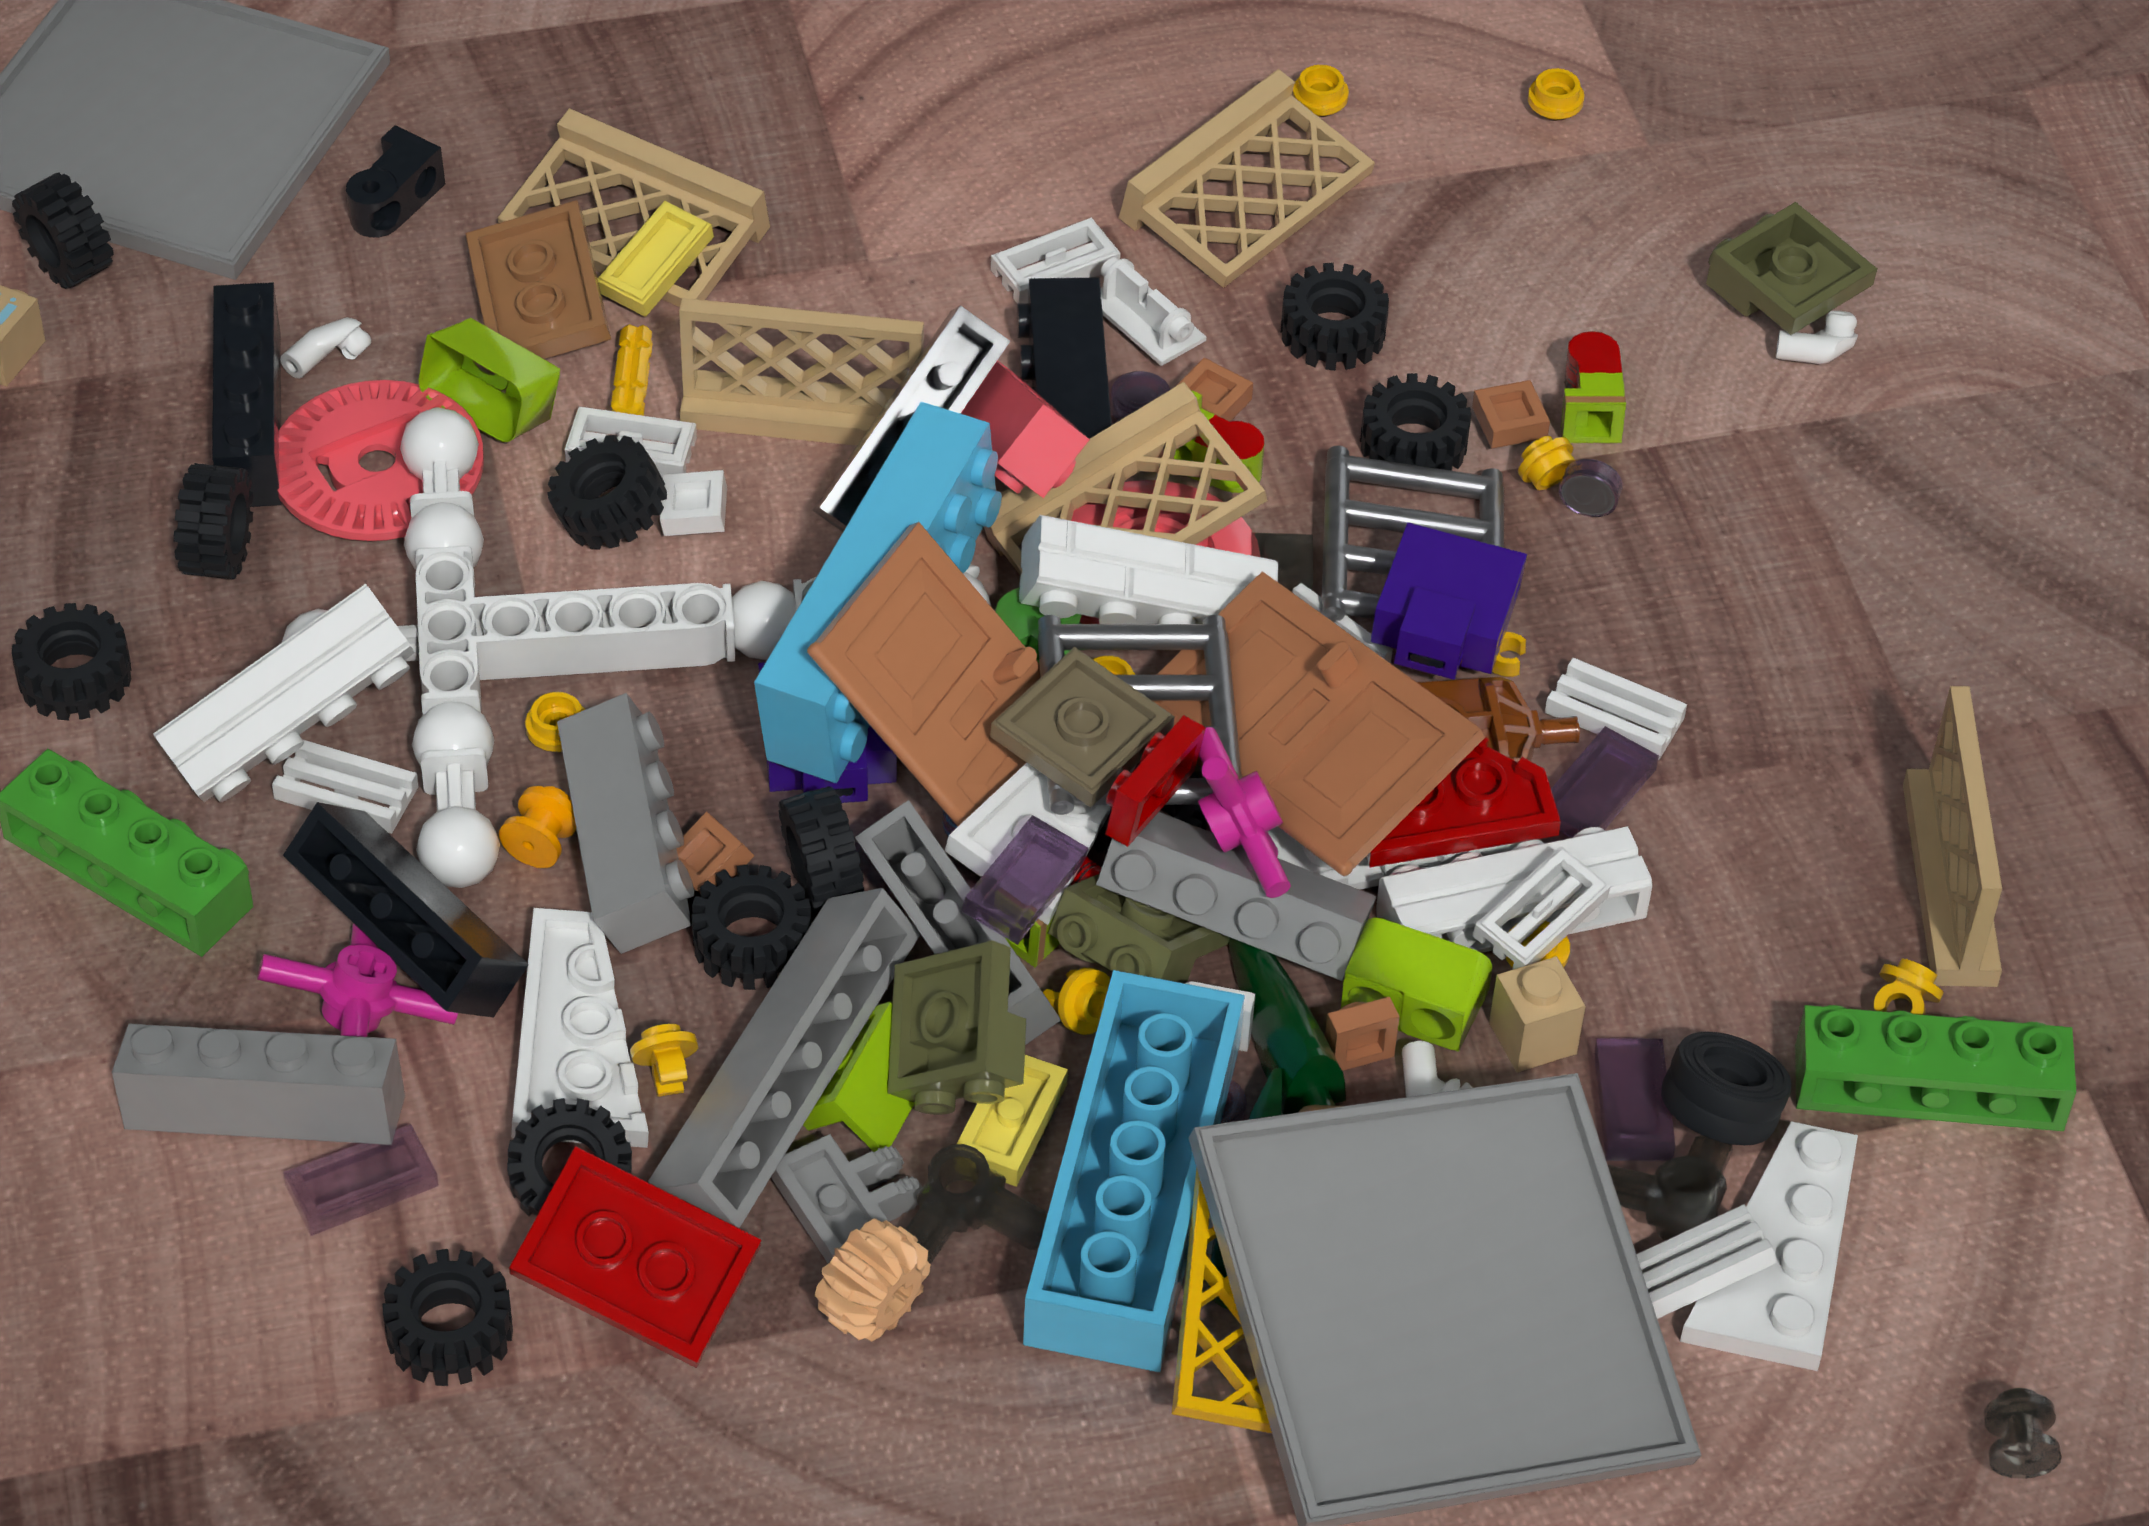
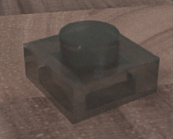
M1251 533L1252 556L1272 559L1278 562V583L1291 592L1300 583H1303L1312 590L1313 535Z

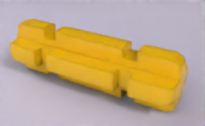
M628 324L620 331V349L617 353L613 383L615 389L612 391L611 407L614 412L644 416V399L647 393L650 369L649 358L651 357L653 345L651 340L652 331L645 325L635 327Z

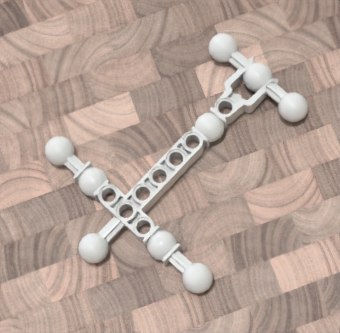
M435 407L420 412L406 424L400 446L403 460L410 473L422 480L423 493L414 494L410 497L411 520L404 541L407 557L414 569H416L418 625L397 627L415 652L405 661H419L423 716L419 719L415 729L412 747L415 757L421 766L424 791L429 795H436L437 812L422 826L416 848L419 862L442 884L448 887L464 888L480 883L493 871L500 847L496 830L490 820L476 810L475 792H482L488 788L487 765L494 745L491 727L485 716L481 713L480 680L706 666L715 664L723 658H727V662L735 661V648L750 658L768 660L816 577L806 583H801V579H794L793 593L778 583L759 581L743 586L733 596L731 595L730 584H722L723 588H718L711 584L690 583L475 597L474 567L477 565L481 555L484 538L481 528L474 517L472 494L467 491H460V479L472 469L479 443L468 419L454 410ZM970 564L963 574L991 606L989 596L982 582L976 579L980 573L979 567ZM315 609L300 614L287 626L282 642L328 610Z

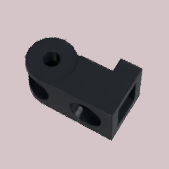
M394 125L381 138L383 155L372 164L370 169L360 171L351 176L346 184L350 222L353 229L360 235L369 238L387 236L396 231L446 184L440 146Z

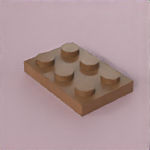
M577 200L465 233L483 321L486 327L543 359L611 340L586 225Z

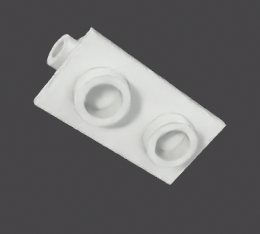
M1112 257L1103 264L1101 275L1104 277L1103 287L1100 288L1103 316L1160 366L1206 341V336L1191 322L1190 313L1184 308H1178L1157 289L1152 290L1148 286L1149 282L1134 270L1133 263L1128 259L1119 260L1117 257Z

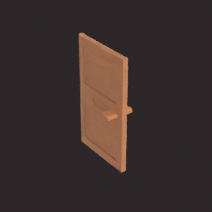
M917 522L909 525L816 642H813L807 648V653L952 821L959 826L1027 763L990 737L991 723L1040 679V665L1036 660L1037 653L1035 649L1025 647L921 523Z
M1263 571L1218 614L1225 619L1229 640L1242 778L1257 770L1283 820V824L1278 827L1342 876L1349 875L1485 738L1481 728ZM1181 650L1156 675H1206L1204 650ZM1209 700L1153 701L1175 716L1174 725L1185 715L1203 726H1211ZM1198 756L1196 764L1202 768L1203 763L1200 756Z

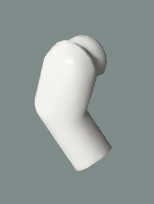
M1830 311L1826 315L1825 329L1815 334L1796 332L1790 335L1786 331L1779 330L1776 359L1814 364L1831 362L1853 348L1858 337L1854 333V329L1857 326L1856 317L1846 311Z
M346 317L311 329L281 355V364L287 373L294 378L300 379L337 346L346 358L355 359L371 344V337L359 327L362 324L361 322Z
M1414 1041L1402 1048L1406 1097L1472 1088L1467 1082L1461 1086L1460 1079L1457 1078L1445 1083L1437 1077L1435 1048L1429 1042Z

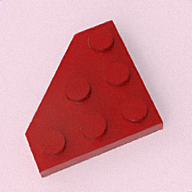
M1485 737L1366 856L1369 868L1559 836L1561 820L1545 768L1524 757H1521L1517 762L1488 747L1489 739Z

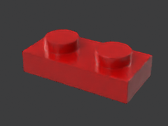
M1183 715L1166 735L1158 732L1152 737L1142 754L1140 765L1133 772L1124 770L1119 774L1111 786L1106 799V804L1112 807L1106 830L1107 836L1127 847L1135 840L1195 771L1206 730L1205 726Z

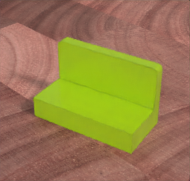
M891 1002L877 1005L804 1122L803 1126L808 1131L843 1121L873 1152H876L878 1148L890 1147L893 1144L915 1102L888 1094L893 1008Z

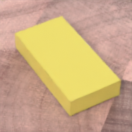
M664 201L598 277L601 294L646 317L713 239L712 224Z

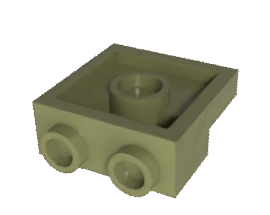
M1794 202L1776 214L1770 213L1763 216L1754 227L1736 238H1727L1720 242L1709 257L1708 263L1710 267L1706 284L1745 317L1760 309L1787 333L1793 335L1874 285L1878 268L1797 202Z
M1100 874L1064 889L1048 934L1059 940V943L1067 952L1086 962L1099 963L1112 972L1116 970L1179 983L1188 981L1197 958L1228 945L1230 937L1097 886Z
M991 940L895 965L888 1094L915 1102V1110L918 1112L943 1115L955 1111L956 1099L964 1098L967 1101L980 1104L999 1103L1004 1101L1005 1088L1024 1084L1026 1018L1008 1012L1011 947Z

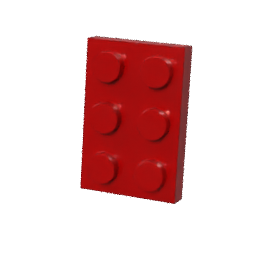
M575 1146L509 1267V1273L697 1368L758 1253L762 1240Z

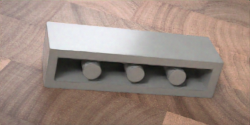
M625 693L557 721L594 922L621 954L691 926L692 921L687 898L694 896V887L685 865L679 860L676 848L684 845V837L675 815L669 810L667 798L674 796V788L667 769L659 760L657 750L663 748L665 744L657 720L651 712L642 714L629 695Z
M909 800L855 836L934 954L991 940L1011 947ZM1011 947L1008 1012L1026 1018V1045L1061 1020Z
M1160 812L1157 813L1128 847L1112 838L1096 884L1107 890L1341 981L1345 976L1348 963L1377 897L1278 858L1291 887L1285 894L1276 898H1269L1266 896L1242 845L1224 853L1212 832Z
M128 1024L112 1070L124 1129L392 1145L405 1099L396 1039Z

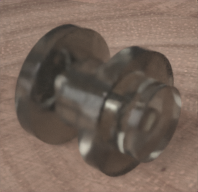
M2014 1388L2002 1392L1985 1407L1983 1416L1986 1429L1991 1434L2001 1437L1991 1445L1988 1453L1990 1466L1996 1473L2008 1478L2027 1479L2047 1474L2060 1464L2062 1456L2059 1442L2052 1436L2044 1434L2056 1421L2055 1407L2050 1399L2030 1389Z

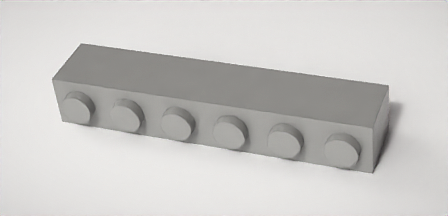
M883 888L827 899L648 1183L740 1228L893 980L895 965L904 962L920 936L919 931Z

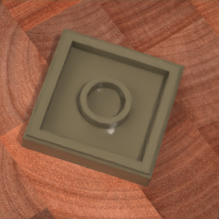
M1074 647L991 723L990 737L1091 808L1110 790L1122 771H1130L1140 762L1146 746L1156 733L1161 732L1166 735L1172 729L1175 716Z

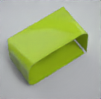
M470 317L460 323L427 335L419 374V387L421 392L431 388L450 397L466 410L473 418L478 429L501 442H510L550 420L560 376V368ZM475 362L485 367L486 369L492 371L495 374L492 375L483 372L477 367ZM429 395L426 396L428 400L432 399L429 397Z
M1370 918L1365 922L1345 971L1341 1008L1354 1002L1367 1003L1390 996L1400 1016L1398 1031L1459 1052L1489 992L1492 963L1486 955L1477 950L1383 918Z

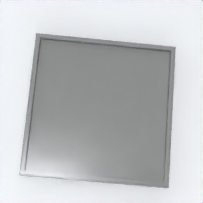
M58 0L0 73V210L10 213L16 212L12 207V201L17 193L60 172L61 175L66 174L70 176L71 183L76 181L82 187L83 197L88 195L93 201V211L95 214L100 213L104 220L101 223L102 229L109 232L111 240L108 242L236 280L390 64L389 48L224 0Z
M1578 1073L1195 1127L1188 1139L1298 1526H1338L1693 1465L1702 1456Z

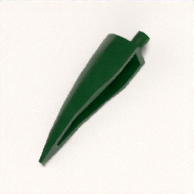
M1230 938L1228 947L1239 990L1255 994L1251 1033L1262 1069L1268 1079L1274 1068H1282L1281 1111L1283 1115L1298 1113L1305 1106H1336L1335 1103L1346 1101L1344 1073L1304 998L1274 954Z

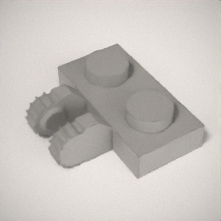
M831 1134L785 1154L771 1176V1179L827 1263H830L834 1257L835 1248H840L847 1241L851 1231L855 1229L860 1230L866 1222L874 1218L881 1222L885 1220L890 1222L900 1217L903 1213L914 1210L920 1204V1201L924 1199L923 1195L925 1194L923 1187L917 1178L914 1179L913 1176L910 1178L906 1176L904 1179L900 1178L896 1183L891 1182L869 1192L880 1186L881 1183H887L888 1180L894 1179V1176L899 1174L900 1169L903 1168L902 1164H904L902 1156L896 1148L885 1146L882 1149L878 1148L876 1152L871 1151L849 1162Z

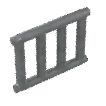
M1343 446L1329 448L1325 474L1322 574L1323 615L1332 622H1336V620L1341 621L1345 615L1374 619L1376 606L1381 595L1347 590V569L1388 575L1396 555L1395 551L1348 545V524L1404 532L1408 522L1504 548V487L1502 472L1498 469L1490 468L1484 470L1481 475L1349 456L1348 449ZM1352 480L1480 499V519L1349 500V483Z
M1045 615L1038 620L1040 678L1065 656L1064 650H1071L1074 647L1078 650H1204L1206 675L1116 676L1152 701L1209 700L1211 726L1205 727L1216 729L1239 779L1242 778L1229 640L1224 617L1210 615L1203 620V624H1061L1060 618L1055 615ZM1047 777L1050 808L1053 813L1064 815L1072 812L1074 805H1086ZM1188 778L1165 805H1199L1198 800L1213 793L1205 778ZM1109 791L1094 805H1107L1106 799Z

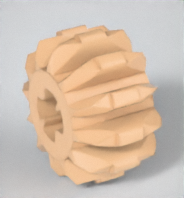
M875 1218L866 1222L860 1230L855 1229L850 1232L847 1241L840 1248H835V1255L830 1263L822 1268L824 1278L818 1283L815 1291V1297L819 1300L818 1310L829 1317L828 1322L844 1334L850 1333L858 1340L866 1338L871 1342L880 1338L886 1329L890 1331L896 1328L899 1319L905 1312H911V1304L923 1292L924 1286L922 1282L929 1275L931 1266L927 1261L928 1250L917 1243L918 1239L901 1226L897 1228L887 1220L881 1222Z

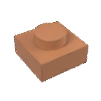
M1205 357L1177 384L1179 385L1184 382L1189 389L1202 394L1201 408L1228 421H1232L1252 400L1253 382Z
M1531 380L1474 390L1472 408L1491 449L1534 441L1548 436L1550 420Z
M707 811L683 836L684 845L676 848L679 860L685 865L691 877L693 887L700 895V887L707 880L716 886V874L725 869L730 877L734 878L737 875V866L747 865L755 856Z
M1390 996L1367 1003H1350L1338 1011L1327 1013L1325 1037L1342 1071L1394 1057L1400 1016Z

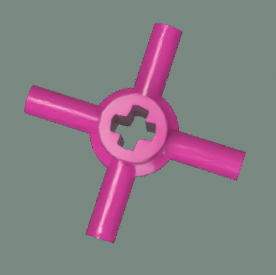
M1206 727L1199 756L1203 763L1202 774L1213 793L1198 800L1200 808L1223 852L1226 853L1242 845L1266 896L1269 898L1279 897L1285 894L1291 885L1277 858L1278 848L1268 831L1283 824V820L1257 770L1239 779L1216 729Z
M355 924L352 927L351 945L343 948L339 952L337 960L325 968L268 954H263L260 962L257 980L320 994L324 999L321 1008L323 1017L330 1025L341 1031L340 1036L368 1037V1033L377 1029L381 1018L393 1011L452 1025L455 1024L458 1013L444 1010L426 991L398 985L394 980L397 973L394 960L387 953L378 949L377 945Z

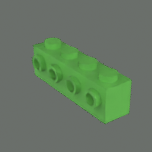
M47 749L0 792V823L4 839L201 957L254 907L249 882V871L247 865L236 853L227 848L218 849L197 837L184 822L174 818L169 820L146 807L136 794L126 789L119 791L97 778L88 766L80 761L73 760L70 762L52 750Z
M1838 1005L1824 1007L1804 1006L1795 1043L1796 1109L2053 1131L2065 1130L2076 1095L2072 1027L2051 1026L2040 1022L2015 1023L1980 1020L1970 1016L1955 1018L1912 1014L1907 1011L1882 1012L1847 1009Z

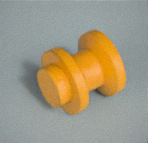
M532 786L527 788L518 800V809L521 816H512L506 819L499 830V839L507 852L518 861L536 868H549L557 862L562 852L558 838H568L577 830L571 797L559 788L553 786Z

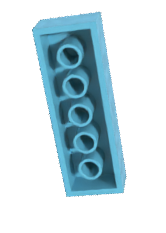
M922 401L918 405L754 681L768 761L837 783L848 762L855 763L860 758L866 745L870 725L807 653V648L813 642H816L909 525L920 522L962 573L966 572L974 556L977 537L984 526L989 528L994 524L1002 501L1001 492L996 491L995 472L998 454L992 450L989 422Z
M1113 970L1025 1297L1024 1346L1161 1372L1187 1265L1196 1176V1163L1188 1137L1195 1127L1221 1124L1241 1042L1245 995Z

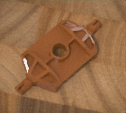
M1503 677L1417 682L1481 728L1484 736L1489 739L1488 747L1517 762L1521 757L1531 761L1534 748H1540L1541 744L1579 743L1580 727L1579 723H1577V716L1539 720L1537 710H1530L1512 680Z

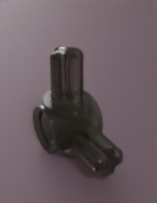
M1696 1136L1687 1156L1675 1157L1666 1161L1663 1165H1659L1655 1175L1608 1165L1621 1207L1646 1212L1648 1225L1656 1226L1659 1237L1664 1241L1717 1217L1727 1190L1726 1179L1723 1173L1732 1156L1733 1146L1732 1144L1715 1141L1705 1136Z
M952 1144L942 1148L932 1157L928 1166V1180L916 1196L918 1205L921 1208L905 1230L918 1239L917 1243L928 1250L927 1261L931 1264L954 1231L964 1233L969 1228L977 1230L984 1224L1027 1249L1035 1250L1039 1247L1048 1212L1005 1189V1176L989 1168L985 1156L976 1148L965 1144ZM958 1180H967L975 1184L971 1190L964 1193H952L945 1189L950 1183Z

